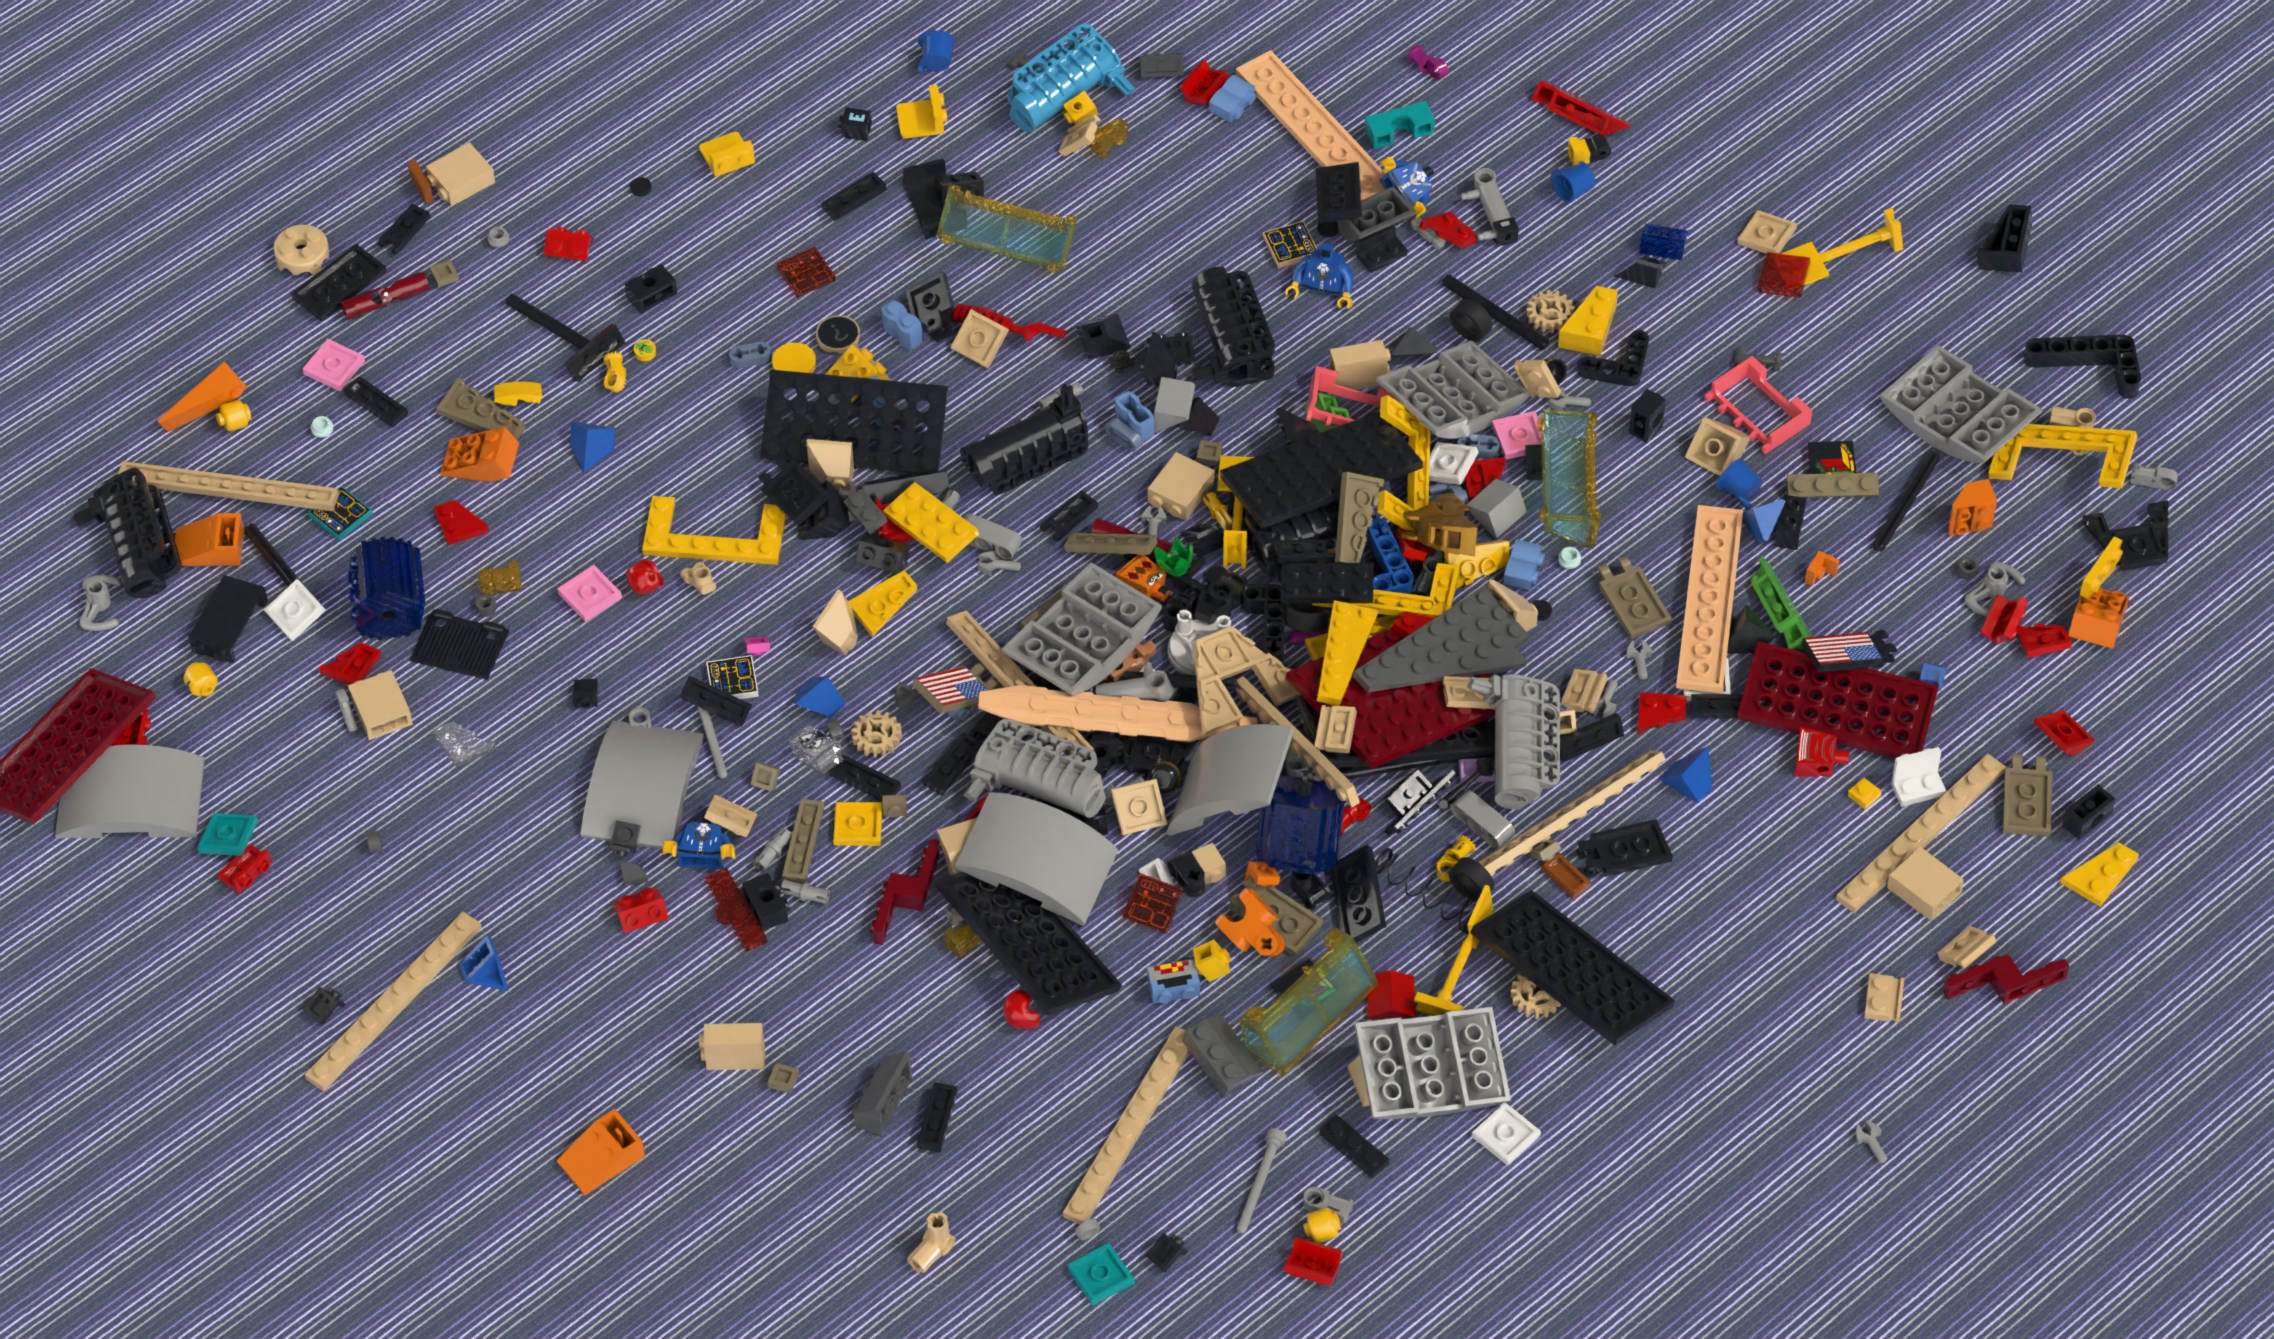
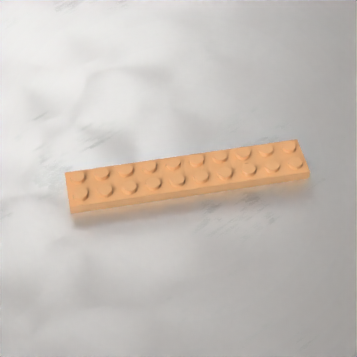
M1271 50L1236 68V75L1255 86L1257 98L1321 167L1359 162L1361 200L1386 190L1379 180L1386 173Z
M1698 505L1676 684L1678 689L1713 693L1723 692L1743 510Z

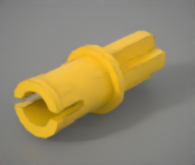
M1214 492L1206 494L1208 499L1204 497L1203 502L1211 511L1212 518L1219 522L1223 530L1232 529L1233 519L1227 512V506L1220 502Z

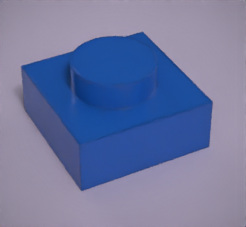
M1924 662L1920 681L1939 685L1938 690L1941 691L1947 667Z

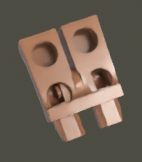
M1151 640L1142 645L1139 643L1130 655L1103 680L1106 683L1123 681L1125 671L1139 672L1145 663L1149 662V659L1156 654V645Z

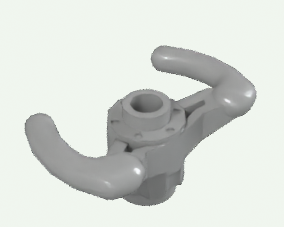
M1993 562L1989 566V571L1985 574V579L1981 585L1966 595L1965 604L1977 614L1986 617L1989 609L1979 605L1977 602L1986 597L1995 598L1997 595L2003 596L2008 581L2007 574L2012 576L2019 585H2023L2026 580L2014 567L2002 562Z
M95 575L84 579L82 587L86 591V608L79 621L82 629L104 631L118 626L119 621L116 618L101 623H93L92 621L98 612L104 611L110 606L111 600L106 584L120 586L122 583L121 579L110 575Z

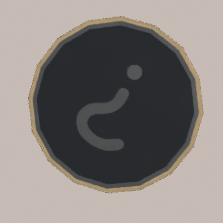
M842 315L831 316L824 319L816 329L817 343L827 353L837 352L838 354H844L852 344L857 346L859 343V326L850 317Z

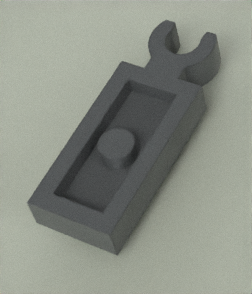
M849 481L851 489L845 492L842 488H839V492L842 498L845 499L846 507L866 531L871 534L888 522V520L863 489L858 491L855 484Z

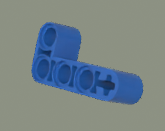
M1374 518L1371 527L1367 528V543L1382 574L1374 577L1373 590L1411 594L1413 574L1387 522L1381 518Z

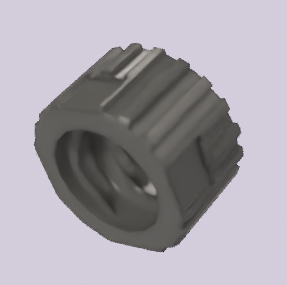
M1972 557L1963 558L1958 564V575L1968 580L1975 578L1978 574L1979 565L1976 559ZM1970 566V567H1972L1973 569H1972V570H1966V569H1964V567Z
M484 594L475 601L476 610L479 615L488 617L496 612L497 606L493 596ZM483 604H490L489 607H481Z
M838 719L826 723L833 742L844 738Z
M380 831L368 832L367 839L370 852L383 851Z

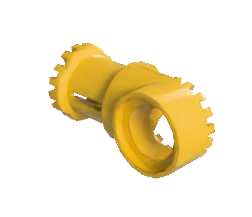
M616 351L614 353L611 352V354L607 353L603 357L604 364L608 369L604 379V386L617 393L623 390L621 388L625 387L623 386L624 384L626 385V369L622 365L623 356L620 352L616 353Z
M1459 836L1456 840L1457 843L1451 849H1447L1441 859L1438 860L1436 875L1440 880L1444 882L1450 881L1449 873L1442 872V867L1449 866L1452 868L1462 857H1466L1469 853L1475 851V844H1472L1473 841L1470 842L1471 839H1467V836Z

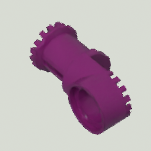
M1416 45L1413 49L1411 48V52H1408L1407 60L1414 62L1420 72H1428L1437 81L1448 75L1449 70L1446 63L1441 58L1434 59L1432 56H1428L1423 51L1422 46Z

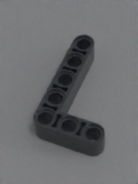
M2100 335L2033 338L2026 343L2023 361L2029 367L2113 365L2119 395L2126 399H2132L2138 394L2141 374L2135 342L2131 336Z

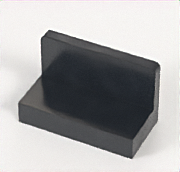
M1182 53L1139 55L1141 78L1184 76Z

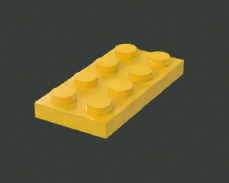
M916 482L883 510L884 515L946 563L979 535V531L975 526Z

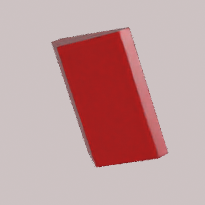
M2064 710L2035 718L2033 721L2056 745L2072 756L2077 755L2095 741Z
M1388 970L1366 977L1368 1020L1416 1018L1414 976Z

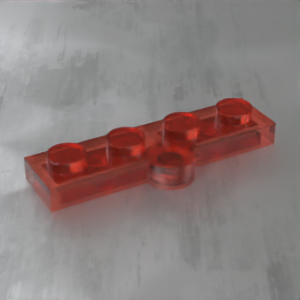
M724 868L706 876V883L719 904L716 909L717 921L723 925L731 924L746 952L766 944L767 937L728 869Z

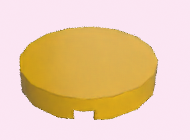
M784 344L776 349L772 356L773 370L813 373L816 369V356L814 351L805 344Z

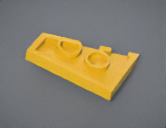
M2113 537L2083 580L2080 596L2089 599L2116 569V565L2123 553L2120 550L2121 539Z
M1506 540L1476 544L1475 556L1457 555L1444 551L1445 564L1460 566L1456 589L1463 585L1467 586L1473 583V580L1505 567L1510 558L1509 541Z
M903 570L848 602L852 607L854 616L873 637L917 591V584Z
M2118 842L2063 876L2060 883L2101 907L2138 860L2139 854Z

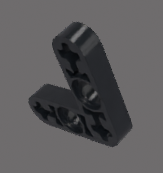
M1636 330L1630 334L1623 362L1590 356L1580 358L1577 364L1578 375L1585 379L1625 386L1639 384L1647 355L1649 335L1642 330ZM1637 340H1641L1640 348L1636 347ZM1637 355L1641 359L1639 361H1632L1629 357ZM1611 368L1615 372L1613 374H1606L1603 370Z

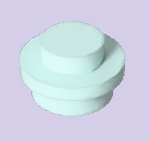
M319 416L313 420L311 432L316 437H327L333 432V423L327 417Z
M1566 547L1559 553L1558 561L1562 567L1573 569L1580 565L1581 555L1576 548Z

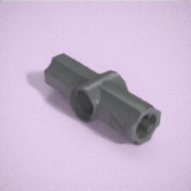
M1432 549L1429 557L1424 560L1423 569L1411 592L1412 595L1430 597L1437 563L1445 564L1444 551Z

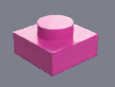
M767 636L744 638L747 653L758 656L770 651V642Z

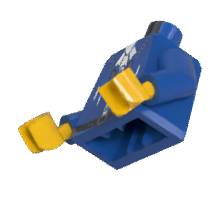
M1391 157L1380 161L1379 163L1385 168L1384 173H1387L1379 179L1384 188L1388 189L1394 186L1415 209L1416 218L1420 217L1426 211L1425 207L1430 197L1428 191L1432 188V184L1429 179L1434 176L1433 169L1430 166H1425L1421 169L1417 162L1409 164L1407 161L1393 160Z
M1324 243L1321 245V250L1314 249L1311 255H1306L1296 265L1291 279L1293 283L1286 289L1285 294L1287 296L1289 289L1293 288L1296 290L1295 299L1299 295V284H1301V288L1342 296L1343 293V297L1338 300L1337 305L1339 308H1342V302L1345 299L1348 302L1347 309H1349L1353 305V300L1349 296L1352 294L1354 275L1348 264L1345 263L1344 256L1334 253V246L1332 244Z
M701 815L699 823L687 824L685 831H681L673 841H664L662 854L671 853L673 857H676L677 853L679 867L724 869L725 857L735 859V847L728 835L721 832L720 825L711 823L704 818L705 815Z

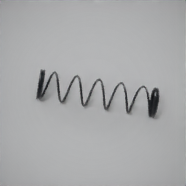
M1386 848L1378 855L1375 860L1376 869L1382 857L1389 852L1385 863L1377 870V875L1389 868L1387 878L1390 885H1398L1406 880L1405 891L1408 897L1417 896L1424 891L1423 904L1425 908L1431 909L1442 903V919L1451 920L1460 914L1459 929L1466 935L1469 934L1467 924L1473 911L1466 919L1463 929L1460 926L1462 914L1468 906L1469 900L1466 901L1463 908L1451 918H1445L1443 916V906L1446 898L1452 891L1451 888L1440 902L1428 907L1425 904V895L1429 885L1434 880V876L1431 877L1428 884L1420 892L1410 895L1407 892V885L1411 874L1416 869V865L1412 867L1409 874L1398 883H1392L1389 879L1390 870L1399 854L1397 853L1392 859L1393 850Z

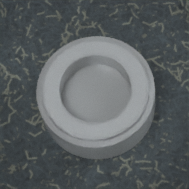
M1092 1218L1080 1224L1076 1228L1075 1233L1079 1240H1087L1099 1232L1100 1225L1095 1218Z

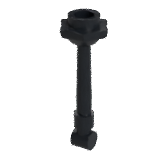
M1487 759L1477 760V771L1455 790L1449 792L1443 800L1438 801L1437 807L1439 809H1446L1448 804L1456 800V797L1478 777L1493 776V765Z

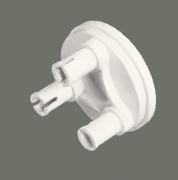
M1187 610L1179 611L1175 631L1168 642V658L1172 666L1179 673L1196 675L1193 643L1199 638L1230 627L1231 620L1228 616H1219L1214 623L1207 624L1199 619L1191 620L1192 615Z

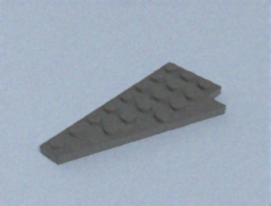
M1483 586L1355 670L1352 676L1368 693L1442 681L1444 676L1469 677L1524 668L1528 661L1516 647L1527 641L1530 635Z

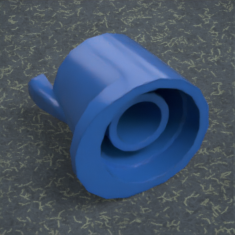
M938 30L922 33L918 37V44L923 49V57L918 66V73L924 74L925 68L935 72L947 70L950 67L955 45L954 37L947 32Z
M1580 161L1577 165L1569 168L1555 169L1551 172L1550 179L1554 191L1567 203L1573 202L1595 187L1594 174L1584 161Z
M1740 458L1734 461L1721 474L1716 483V488L1721 491L1727 490L1738 498L1746 510H1749L1752 507L1749 500L1760 490L1763 480Z

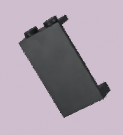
M944 158L902 169L903 183L925 239L967 229L965 210L960 209L959 204L944 206L941 203V192L934 185L935 176L947 175Z
M223 575L188 637L191 650L198 655L210 656L221 662L234 663L233 648L256 606L265 607L268 602L265 587Z

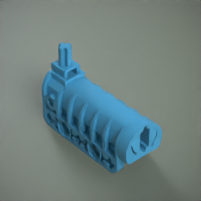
M1086 23L1080 24L1014 73L1012 79L1013 86L1009 90L1007 97L1011 105L1009 116L1020 129L1025 132H1032L1064 108L1063 104L1081 92L1088 91L1096 84L1100 87L1105 84L1108 88L1115 85L1125 96H1129L1135 90V87L1124 77L1126 69L1121 65V60L1113 47L1091 25ZM1081 32H1089L1088 37L1084 35L1078 41L1077 38L1080 37ZM1071 42L1066 48L1063 46L1064 43ZM1034 65H1040L1036 70L1033 71L1032 69Z

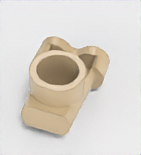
M698 562L693 568H685L681 571V578L687 584H692L700 594L705 595L716 589V584L711 577V571L703 562Z

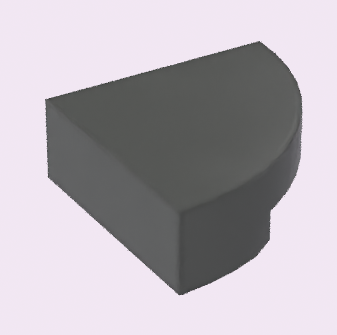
M900 681L896 687L895 700L900 710L905 712L918 698V692Z
M630 862L620 863L625 886L648 882L647 875L640 866Z

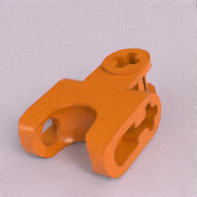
M1245 887L1239 894V898L1246 908L1243 919L1236 922L1229 915L1220 914L1215 919V924L1242 951L1246 952L1253 946L1261 955L1279 956L1285 949V940L1271 926L1278 916L1254 890Z

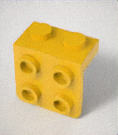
M938 85L929 86L930 100L900 103L896 106L902 138L944 134V122H947L946 109L941 107L944 106L943 93H939Z
M738 132L729 133L702 143L699 146L700 152L715 177L755 163L754 148L751 141L744 142Z
M854 344L847 349L825 374L857 378L876 376L880 380H890L889 376L885 373L887 369L880 362H875L872 359L874 355L867 348L864 347L862 350ZM854 395V396L852 397V399H851V404H852L860 395Z

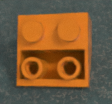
M1989 479L1970 482L1965 485L1952 504L1947 532L1949 536L1992 528L1997 498Z

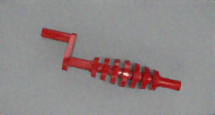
M959 303L955 306V311L949 313L953 315L955 321H961L963 324L970 309L1009 329L1007 335L1009 332L1023 335V340L1028 342L1040 332L1062 339L1066 335V330L1052 327L1039 321L1029 323L1026 327L1013 324L1011 318L1004 317V315L989 310L986 307H973L972 305Z

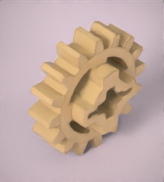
M1547 290V294H1543L1540 291L1538 297L1533 295L1532 300L1528 301L1526 316L1529 317V324L1534 323L1535 329L1541 327L1543 333L1547 329H1550L1551 333H1554V329L1559 331L1575 311V306H1572V299L1567 300L1566 294L1559 296V291L1551 294L1550 290Z
M877 710L876 715H872L869 711L868 717L865 718L860 715V722H854V729H851L853 745H857L858 752L864 750L865 756L873 753V757L876 758L878 753H881L885 757L886 751L893 753L894 746H900V739H902L901 724L897 723L895 716L889 718V712L881 715L880 710Z
M1518 975L1517 981L1512 982L1510 994L1512 1005L1518 1006V1013L1526 1011V1017L1534 1014L1535 1019H1538L1539 1014H1543L1547 1018L1548 1011L1556 1013V1006H1561L1558 1001L1526 976Z

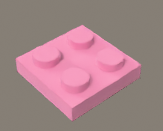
M327 339L302 370L304 375L341 391L365 362V357Z
M1535 411L1492 420L1494 433L1500 441V448L1506 460L1525 456V445L1548 444Z
M595 565L557 588L558 594L585 622L622 598L621 592Z

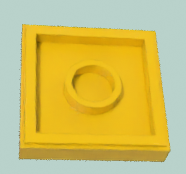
M836 802L834 846H881L882 802Z

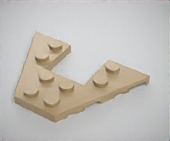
M1233 626L1199 638L1193 643L1203 735L1236 723L1243 718L1242 713L1221 680L1252 668L1275 706L1293 700L1299 694L1285 679L1287 672L1291 669L1284 667L1282 662L1270 653L1265 654L1254 646L1255 642L1244 637Z

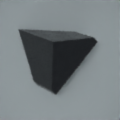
M1648 256L1637 258L1635 264L1614 277L1656 288L1666 262Z
M1412 327L1408 328L1391 350V356L1437 353V348Z
M1200 397L1192 400L1189 420L1176 426L1182 430L1203 432L1212 436L1220 417Z
M1199 523L1181 531L1188 545L1193 543V552L1198 558L1223 547L1224 533L1219 531L1215 525L1206 526V524L1202 525V523Z
M1748 605L1744 606L1730 626L1727 654L1755 653L1758 641L1770 644L1775 638V635Z

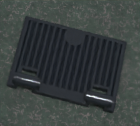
M433 609L410 661L488 680L509 634V630L505 629V626L489 621L480 623L455 617L452 612ZM438 619L447 621L445 628L435 626ZM490 631L498 633L496 640L487 638Z

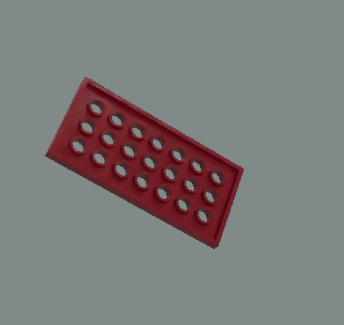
M1758 641L1737 719L1795 734L1800 733V727H1805L1835 735L1837 737L1836 744L1898 758L1904 754H1913L1923 750L1939 685L1869 668L1817 672L1807 653ZM1775 664L1781 669L1772 670L1769 666ZM1799 670L1803 672V675L1796 676L1792 671ZM1823 676L1826 678V680L1820 682L1817 681L1814 677ZM1844 681L1848 683L1849 686L1841 687L1837 684V682ZM1773 683L1776 687L1770 689L1765 687L1764 684ZM1868 687L1871 689V692H1862L1860 688ZM1794 688L1799 693L1790 694L1787 689ZM1883 693H1892L1894 697L1886 698L1883 696ZM1818 694L1821 699L1814 700L1809 695ZM1913 698L1917 703L1910 704L1905 699ZM1835 699H1839L1843 701L1844 704L1835 705L1832 701ZM1759 701H1767L1771 705L1763 707L1759 704ZM1863 705L1866 707V710L1859 711L1855 706ZM1788 706L1794 711L1788 713L1783 711L1782 708ZM1878 711H1886L1889 713V716L1883 717L1878 714ZM1812 712L1816 717L1808 718L1805 716V713ZM1908 716L1912 721L1904 722L1901 720V717ZM1836 718L1839 722L1832 724L1827 719ZM1857 723L1861 725L1862 728L1853 729L1850 726V724ZM1881 729L1884 731V734L1877 735L1873 730ZM1896 735H1905L1907 740L1901 741L1896 738Z
M90 668L0 761V811L34 825L156 698L154 692Z

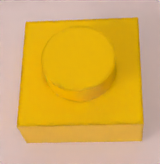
M1864 777L1848 791V797L1866 810L1881 797L1882 791Z

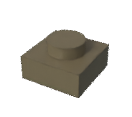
M451 260L430 267L431 274L438 288L459 281L458 274Z
M1201 440L1196 462L1219 466L1223 444Z
M760 761L756 762L750 785L771 792L774 791L780 768Z
M906 795L882 796L884 817L907 816Z
M1548 839L1533 847L1529 854L1532 859L1545 862L1554 858L1555 853L1561 850L1558 841Z
M776 1063L767 1082L768 1087L791 1094L799 1076V1069Z

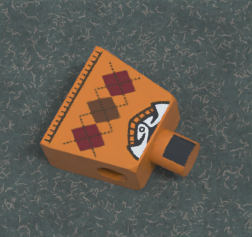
M1137 555L1115 574L1116 578L1151 599L1156 597L1160 601L1165 602L1171 593L1169 589L1164 587L1166 573L1145 555Z

